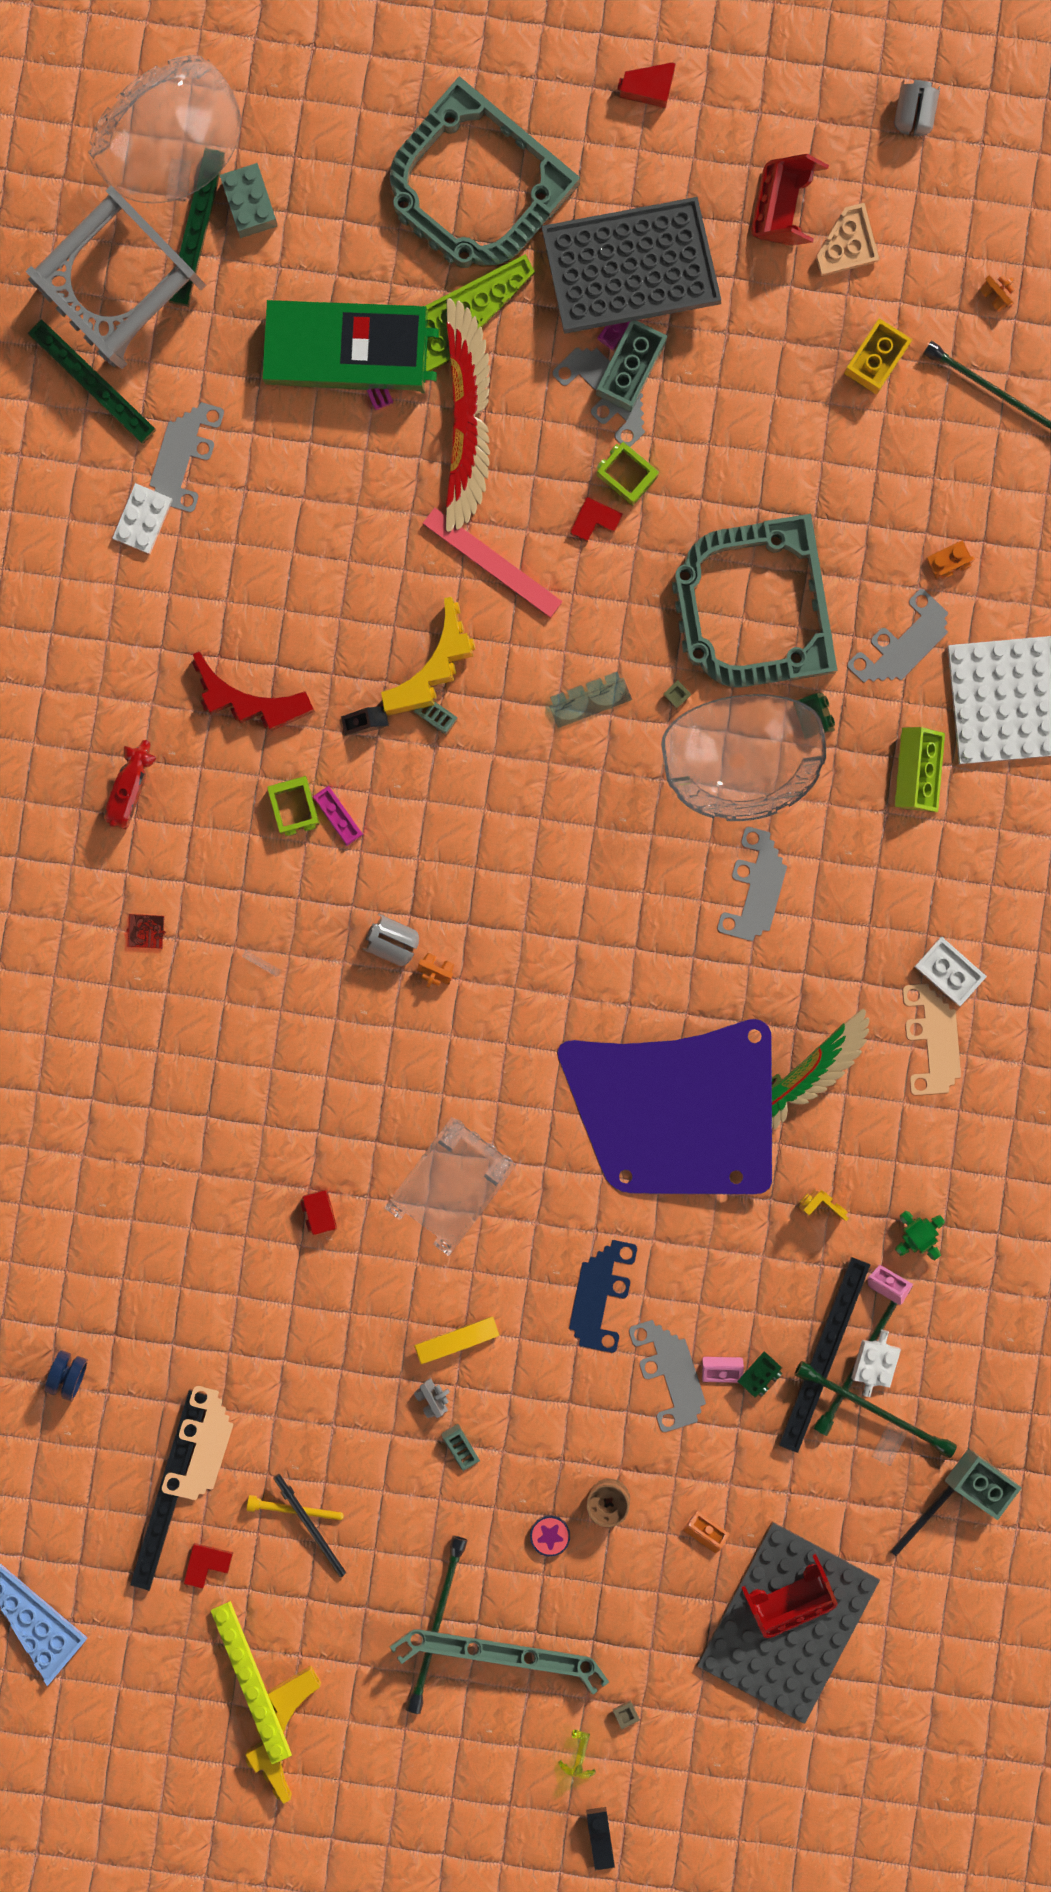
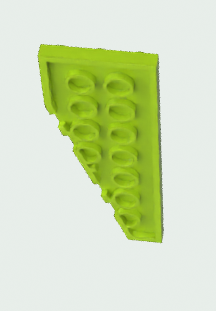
M526 254L426 305L428 310L427 327L439 329V339L428 337L426 371H433L450 361L446 325L447 299L451 298L455 306L457 301H460L464 306V310L469 308L471 317H476L478 328L483 327L535 274Z

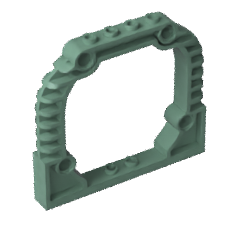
M459 76L429 110V115L394 156L390 169L391 188L395 196L393 201L394 209L401 223L405 226L409 224L419 238L422 239L424 237L428 240L429 246L435 251L440 250L444 254L443 257L452 264L454 262L461 268H468L472 264L479 266L499 265L516 256L548 219L550 220L580 185V177ZM485 114L500 127L504 135L514 138L516 140L515 143L524 150L526 148L541 161V183L532 188V204L512 228L498 241L480 246L468 237L456 239L420 208L417 193L408 184L409 176L416 163L444 132L455 133L458 131L461 122L480 120ZM451 117L455 119V122L450 124L445 120ZM543 193L546 198L539 200L536 198V195ZM403 201L409 204L406 208H401L398 205ZM462 252H466L469 254V257L462 259L459 255Z
M811 514L717 530L704 535L694 543L685 558L684 565L677 568L675 582H672L673 593H677L678 601L675 602L676 612L681 615V621H678L679 631L684 633L685 639L682 641L683 653L687 652V657L691 664L700 665L703 671L716 682L729 687L739 688L834 674L838 671ZM778 537L781 540V544L773 545L771 538ZM766 545V548L773 553L785 549L796 555L799 559L808 558L811 575L809 589L810 592H814L815 599H812L813 611H817L820 633L815 634L805 648L794 647L790 649L785 659L745 666L729 665L716 659L712 643L703 638L694 591L701 580L700 565L708 557L723 551ZM688 572L690 579L682 580L680 573ZM701 650L703 657L696 659L693 656V651ZM798 654L801 661L799 663L792 662L791 655Z

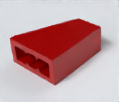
M671 62L625 71L624 78L619 79L617 90H620V98L666 108L676 63Z

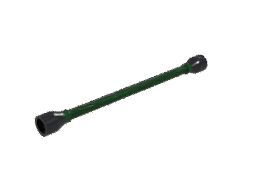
M931 340L923 355L932 360L940 361L943 364H949L953 369L958 372L960 371V373L962 372L964 376L966 375L975 383H979L988 391H992L994 395L996 394L1005 402H1009L1013 407L1018 410L1020 409V411L1022 410L1024 414L1031 418L1033 417L1035 421L1037 420V422L1051 430V420L1046 419V417L1044 418L1040 413L1033 409L1031 410L1029 406L1027 407V405L1016 400V398L1014 399L1010 394L1005 391L1003 392V390L1001 391L999 387L997 388L991 382L986 381V379L984 380L980 375L975 372L973 373V371L971 372L969 368L967 369L961 363L956 362V360L954 361L944 352L940 345Z
M452 1536L450 1565H448L443 1590L435 1613L433 1628H431L432 1632H439L454 1571L467 1545L468 1540L463 1537ZM426 1652L424 1654L416 1687H414L413 1693L408 1698L405 1708L408 1712L421 1714L423 1687L433 1653Z

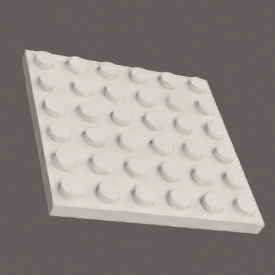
M1051 636L948 645L959 765L1051 756Z

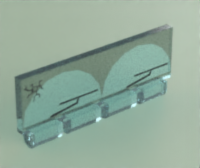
M614 672L604 676L605 685H603L601 678L586 683L587 692L584 691L582 685L567 690L569 699L565 698L563 692L550 697L553 705L549 707L557 728L631 701L632 698L624 677L620 679L618 672Z

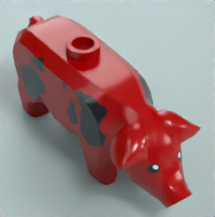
M143 740L136 748L124 746V758L127 764L121 767L104 813V819L110 827L127 829L130 825L146 779L144 769L145 767H150L156 760L155 756L149 754L151 744L148 740Z

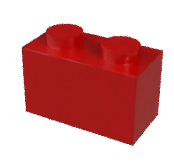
M327 1189L302 1196L303 1200L300 1203L303 1212H307L308 1220H305L308 1232L312 1231V1234L316 1235L337 1229Z

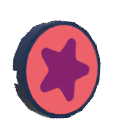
M546 1515L537 1519L532 1525L530 1532L531 1543L534 1549L541 1555L548 1557L557 1556L568 1547L570 1530L566 1522L560 1517Z

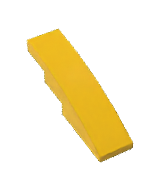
M488 1317L414 1345L420 1364H424L500 1335L494 1318Z

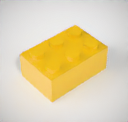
M879 318L850 361L844 374L877 395L913 339Z

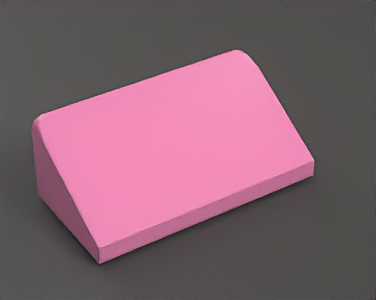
M881 1265L868 1277V1286L899 1305L904 1302L913 1286L909 1281Z
M703 1357L702 1382L738 1383L737 1381L743 1375V1358Z

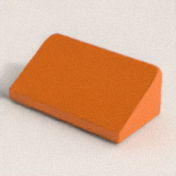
M699 1511L694 1513L683 1529L684 1532L714 1553L722 1549L730 1534Z

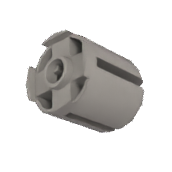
M904 80L901 82L894 121L895 127L901 133L909 135L913 126L919 96L913 136L927 135L933 129L940 86L936 89L931 87V82L914 80L913 84H904Z
M378 913L380 919L377 924H372L366 937L369 943L367 948H362V950L399 966L408 964L413 958L414 953L383 940L378 935L380 933L417 949L419 944L418 932Z

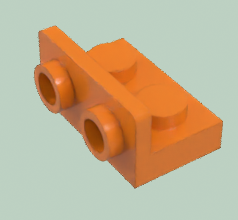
M961 540L928 556L926 560L936 580L941 577L945 580L953 576V571L960 569L964 571L970 568L975 558L970 556L964 541Z

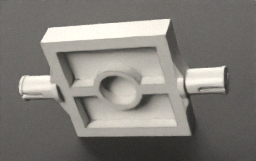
M881 1329L878 1341L862 1340L851 1378L854 1381L865 1383L863 1396L871 1397L873 1386H891L901 1349L886 1343L889 1331Z

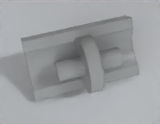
M431 1378L426 1380L414 1392L418 1401L427 1399L429 1405L423 1408L427 1418L434 1416L439 1418L448 1411L445 1404L449 1402L446 1398V1395L450 1393L449 1389L442 1390L439 1384L435 1386Z

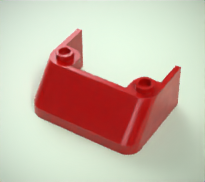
M809 154L774 159L767 162L762 173L751 234L760 240L790 246L813 243L814 238L802 233L800 227L792 225L799 189L806 188L811 184L814 171L826 170L829 165Z
M816 1554L812 1555L815 1564L805 1568L803 1579L770 1594H766L764 1590L760 1589L753 1590L749 1594L745 1586L741 1587L764 1638L775 1637L837 1607L838 1603Z

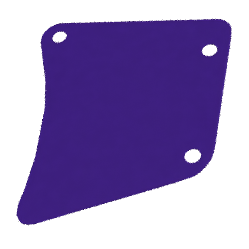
M749 1019L706 1034L673 1041L617 1044L571 1040L559 1046V1061L606 1180L616 1189L627 1193L762 1194L770 1188L772 1184V1036L766 1023L757 1019ZM751 1030L760 1031L762 1037L759 1042L752 1043L749 1041L748 1033ZM629 1170L632 1173V1180L629 1183L620 1181L619 1174L621 1171ZM735 1170L740 1171L743 1175V1180L739 1184L732 1183L729 1178L731 1172Z

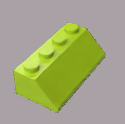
M904 727L900 737L895 807L907 810L938 812L945 733L923 727Z

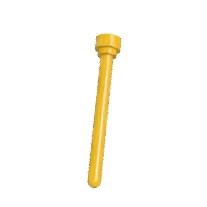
M249 1495L247 1511L249 1512L264 1509L297 1514L291 1505L261 1501L257 1496ZM303 1507L308 1516L342 1520L344 1518L342 1512Z

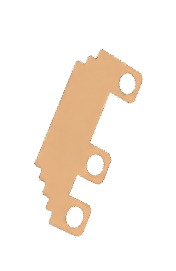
M929 984L906 985L903 988L905 1005H924L925 1018L910 1019L906 1022L907 1038L909 1040L927 1039L930 1073L914 1074L911 1076V1092L914 1095L948 1093L950 1091L949 1086L955 1084V1078L961 1077L956 1010H950L948 1003L943 1004L942 997H936V991L929 990ZM910 989H917L920 993V998L915 1002L907 998V993ZM913 1023H919L923 1028L922 1033L918 1036H914L910 1032V1026ZM918 1078H924L927 1081V1087L923 1091L917 1090L914 1086L915 1080Z
M201 1386L194 1387L190 1398V1405L206 1409L207 1411L203 1423L190 1419L183 1421L179 1432L180 1439L194 1442L196 1446L186 1476L168 1473L165 1476L162 1486L164 1493L197 1500L198 1495L205 1494L206 1489L212 1490L214 1488L234 1425L228 1421L229 1416L225 1415L226 1408L221 1406L222 1399L218 1398L219 1391ZM199 1391H204L207 1394V1400L202 1404L197 1403L194 1399L195 1394ZM189 1424L195 1425L197 1429L196 1434L192 1437H187L184 1434V1428ZM171 1478H177L180 1482L178 1489L174 1491L167 1488V1482Z

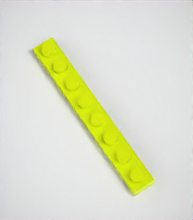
M231 1601L212 1609V1616L271 1764L292 1756Z

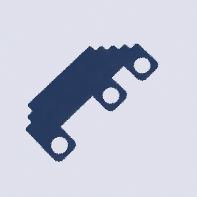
M612 1240L611 1246H605L603 1252L598 1251L596 1258L590 1257L588 1263H582L569 1326L570 1330L575 1331V1338L580 1339V1346L611 1353L617 1350L619 1334L601 1329L607 1295L619 1298H626L628 1296L630 1280L626 1277L612 1275L614 1261L625 1264H633L635 1262L637 1246L635 1244ZM623 1247H630L633 1251L632 1257L628 1260L620 1256V1250ZM618 1280L623 1281L626 1285L623 1293H616L613 1290V1284ZM605 1335H611L615 1339L614 1345L610 1348H606L602 1344V1338Z

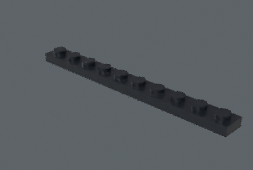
M853 1257L849 1260L809 1364L826 1379L871 1265ZM803 1380L778 1444L779 1446L796 1453L799 1452L824 1385Z
M191 1389L188 1391L130 1584L131 1586L150 1591L179 1497L162 1491L165 1476L168 1473L185 1476L195 1443L180 1439L179 1432L183 1421L186 1419L201 1422L205 1410L190 1405L193 1391ZM197 1392L194 1399L197 1403L202 1404L207 1400V1394ZM189 1424L184 1428V1434L187 1437H192L197 1432L196 1426L193 1424ZM171 1478L167 1482V1488L172 1491L178 1489L180 1485L177 1478Z

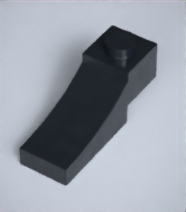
M606 1807L588 1809L586 1813L595 1870L615 1868Z

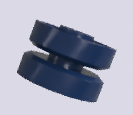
M60 1350L49 1371L44 1391L48 1394L56 1395L62 1387V1399L72 1402L83 1380L88 1359L77 1356L71 1363V1353Z

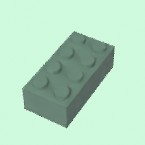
M636 320L630 321L597 387L596 396L632 412L666 344L668 336Z

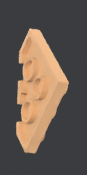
M865 203L845 207L816 257L821 277L879 262L880 259Z

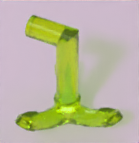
M579 1730L572 1731V1737L580 1739L573 1768H570L562 1760L558 1762L561 1769L567 1775L585 1779L596 1773L595 1769L583 1772L582 1768L590 1736L589 1733Z

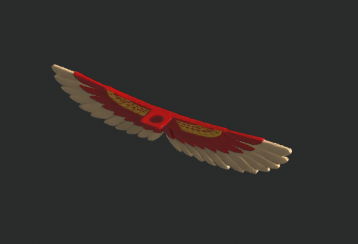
M448 298L446 325L453 386V443L446 502V531L450 532L454 526H456V530H459L463 526L464 521L465 523L469 522L471 513L473 515L476 513L477 503L480 505L482 502V492L486 491L484 477L488 478L489 458L487 455L490 454L487 445L489 444V437L486 433L489 431L483 421L475 417V415L481 412L489 401L486 398L490 390L487 388L490 382V377H487L490 366L488 365L489 354H485L486 340H483L482 327L478 328L476 317L472 318L469 308L464 310V306L460 301H457L455 306L454 301Z

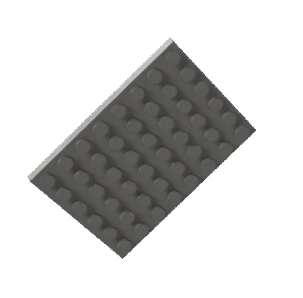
M698 197L542 226L564 334L721 304L720 291Z
M772 1521L697 1666L805 1724L880 1579ZM816 1554L838 1603L837 1607L775 1637L764 1638L741 1587L745 1586L749 1594L756 1589L764 1590L766 1594H770L803 1579L805 1568L815 1564L812 1555Z

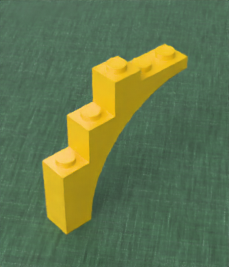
M452 597L444 598V629L431 659L410 680L395 688L381 692L384 711L388 716L433 706L434 699L437 697L435 688L431 686L454 681L453 675L456 674L454 663L451 662L474 657L473 650H476L474 639H470L469 635L464 633L463 623L458 620L457 615L460 614L459 603L455 602Z
M312 1666L300 1671L268 1692L271 1704L276 1709L274 1711L283 1734L296 1708L306 1697L320 1688L321 1681ZM263 1741L248 1749L245 1760L249 1768H253L255 1772L263 1769L262 1773L265 1780L271 1782L274 1787L272 1790L276 1799H281L283 1804L291 1799L292 1793L285 1780L282 1760L271 1764Z

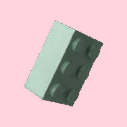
M258 163L220 175L240 238L278 226Z
M969 1448L944 1480L955 1491L996 1520L1001 1517L1021 1490V1487L1013 1479Z

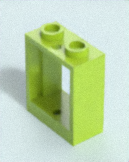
M622 442L620 445L616 444L609 452L611 456L607 461L603 459L597 466V476L633 506L658 478L659 471L625 442ZM623 451L648 472L632 493L606 473V470Z
M306 776L267 786L280 834H285V837L297 834L296 830L304 828L305 831L316 829V825L320 824ZM304 787L312 819L284 826L275 795Z

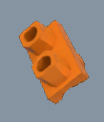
M989 275L985 278L986 282L979 289L982 294L987 298L993 291H996L999 297L991 304L997 311L1004 309L1007 305L1010 307L1014 302L1004 290L1007 289L1010 294L1015 291L1011 286L1014 279L1011 277L1006 280L1002 275L998 278L1002 284L1000 286L992 276Z
M427 953L423 960L420 959L416 971L423 973L421 979L428 981L426 987L429 989L432 984L440 986L441 982L449 985L454 974L452 973L454 964L444 961L440 968L434 965L437 957L431 953Z

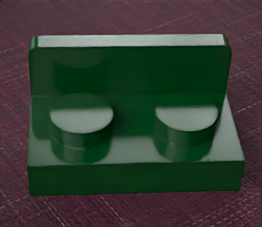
M816 693L796 700L807 739L835 731V720L829 713V701L823 693Z
M764 1351L737 1382L755 1398L758 1395L762 1397L769 1390L767 1385L770 1381L776 1382L783 1374L780 1371L783 1367Z

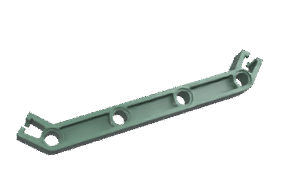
M420 1629L410 1630L389 1646L394 1653L397 1646L407 1642L411 1650L403 1657H397L401 1664L417 1652L422 1651L578 1676L590 1694L597 1692V1688L595 1686L592 1687L588 1680V1676L594 1672L601 1679L602 1687L609 1683L596 1662L587 1656ZM414 1634L421 1636V1643L417 1646L411 1643V1637ZM471 1643H475L478 1647L477 1652L473 1655H470L467 1651V1647ZM527 1652H531L534 1655V1659L530 1664L524 1661V1655ZM584 1661L590 1664V1668L586 1673H583L580 1669V1665Z

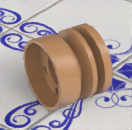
M606 1478L593 1485L587 1499V1511L594 1523L602 1527L617 1526L625 1520L629 1512L630 1494L622 1482ZM610 1497H612V1503L606 1504V1498L609 1499Z

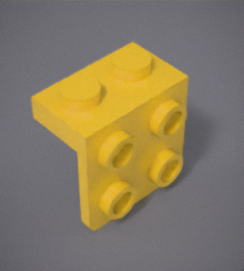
M814 1189L810 1195L808 1193L805 1194L799 1201L801 1203L799 1208L808 1215L823 1202L846 1222L849 1219L846 1216L848 1212L837 1203L835 1205L832 1204L833 1198L825 1191Z

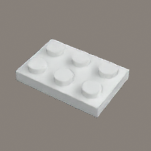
M135 483L113 539L151 554L173 499Z
M940 937L914 966L958 1006H961L987 977L943 937Z

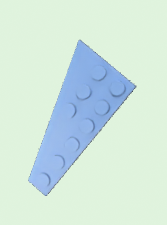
M0 1563L1 1611L11 1623L10 1626L25 1651L29 1653L36 1669L39 1670L45 1684L48 1686L88 1637Z

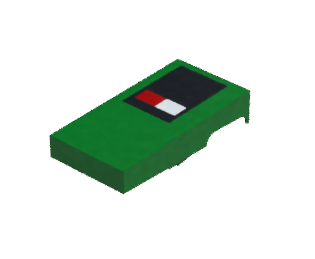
M267 300L262 379L266 385L355 390L380 388L413 390L425 394V381H437L436 372L426 371L428 337L439 339V329L427 327L428 310L426 306Z

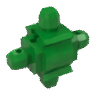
M908 1211L899 1215L900 1220L903 1224L906 1223L907 1226L902 1229L905 1234L901 1236L905 1242H901L896 1246L895 1250L902 1256L908 1253L909 1249L914 1253L919 1251L920 1254L927 1251V1255L932 1260L938 1259L941 1253L933 1245L938 1242L935 1238L939 1235L936 1228L940 1229L945 1223L941 1215L935 1216L929 1222L927 1218L922 1220L920 1217L913 1220L912 1214Z

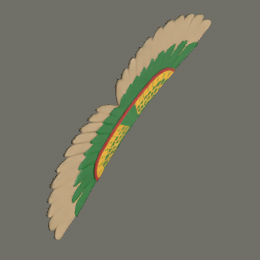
M861 1009L848 1021L842 1023L839 1028L783 1079L779 1074L772 1077V1082L776 1080L772 1085V1127L774 1130L787 1117V1102L793 1104L809 1103L808 1100L818 1097L816 1093L825 1092L827 1090L826 1087L835 1084L836 1080L845 1074L843 1070L855 1063L853 1060L862 1053L860 1048L867 1042L864 1038L869 1032V1029L866 1028L869 1024V1018L866 1017L864 1019L866 1015L864 1009Z

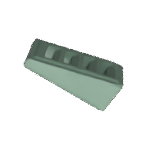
M436 702L427 709L425 714L421 712L423 708L414 711L445 735L448 734L458 720L455 715ZM435 707L437 709L436 712L433 714L431 718L428 717L430 712ZM440 712L443 713L438 722L434 721ZM446 717L450 718L443 727L441 723Z
M459 1424L441 1434L462 1471L480 1461ZM461 1440L464 1441L463 1443H461L460 1445L456 1446L455 1448L453 1447V1445H455L456 1443L460 1442ZM466 1447L468 1448L466 1451L462 1452L461 1454H459V1455L457 1454L459 1451L463 1450L464 1448H466ZM470 1454L472 1455V1457L465 1460L464 1462L461 1461V1459L465 1458L466 1456Z

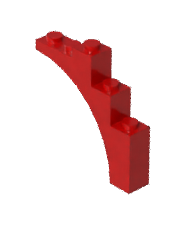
M200 651L192 654L195 659L191 661L196 672L200 671L203 677L200 679L204 690L208 689L207 692L201 694L203 700L200 701L204 710H209L211 715L233 705V708L230 710L235 720L239 718V721L243 723L263 714L264 716L260 718L264 727H269L273 731L315 712L306 691L279 698L257 697L246 694L229 686L220 679L208 666Z

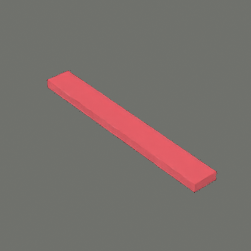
M435 507L423 522L424 526L549 618L553 616L562 604L559 598L462 527L456 530V526H454L450 532H447L446 515Z

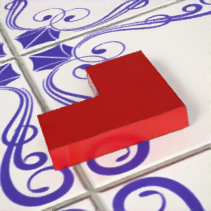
M587 497L570 534L588 542L596 524L615 532L623 513Z
M194 1543L184 1584L204 1588L208 1569L228 1574L233 1552Z

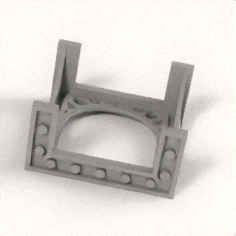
M110 186L106 190L109 195L35 269L30 266L25 272L30 276L28 278L29 282L49 302L53 300L58 305L55 309L63 317L67 315L71 319L69 323L76 331L81 329L86 334L83 338L91 346L95 344L99 348L97 353L114 368L118 366L123 369L127 365L124 360L125 350L137 332L189 280L200 290L206 284L135 209ZM123 209L177 266L129 312L111 317L100 316L88 311L77 300L71 285L72 265L80 250ZM64 265L66 266L65 272L57 271L59 268L62 270ZM57 276H62L66 279V282L58 287L52 284V280ZM67 290L69 295L64 297L65 295L59 292ZM77 306H80L79 311L75 310ZM94 318L96 320L94 330L93 324L89 322V319ZM105 321L109 325V331L106 335L102 336L99 332V326ZM115 321L120 322V324L118 326H115L117 327V329L115 330L113 323Z

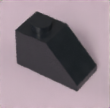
M384 706L367 707L341 716L345 736L374 731L389 726Z

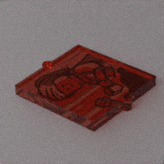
M129 914V927L126 930L128 932L127 947L163 949V937L166 933L164 931L165 916Z

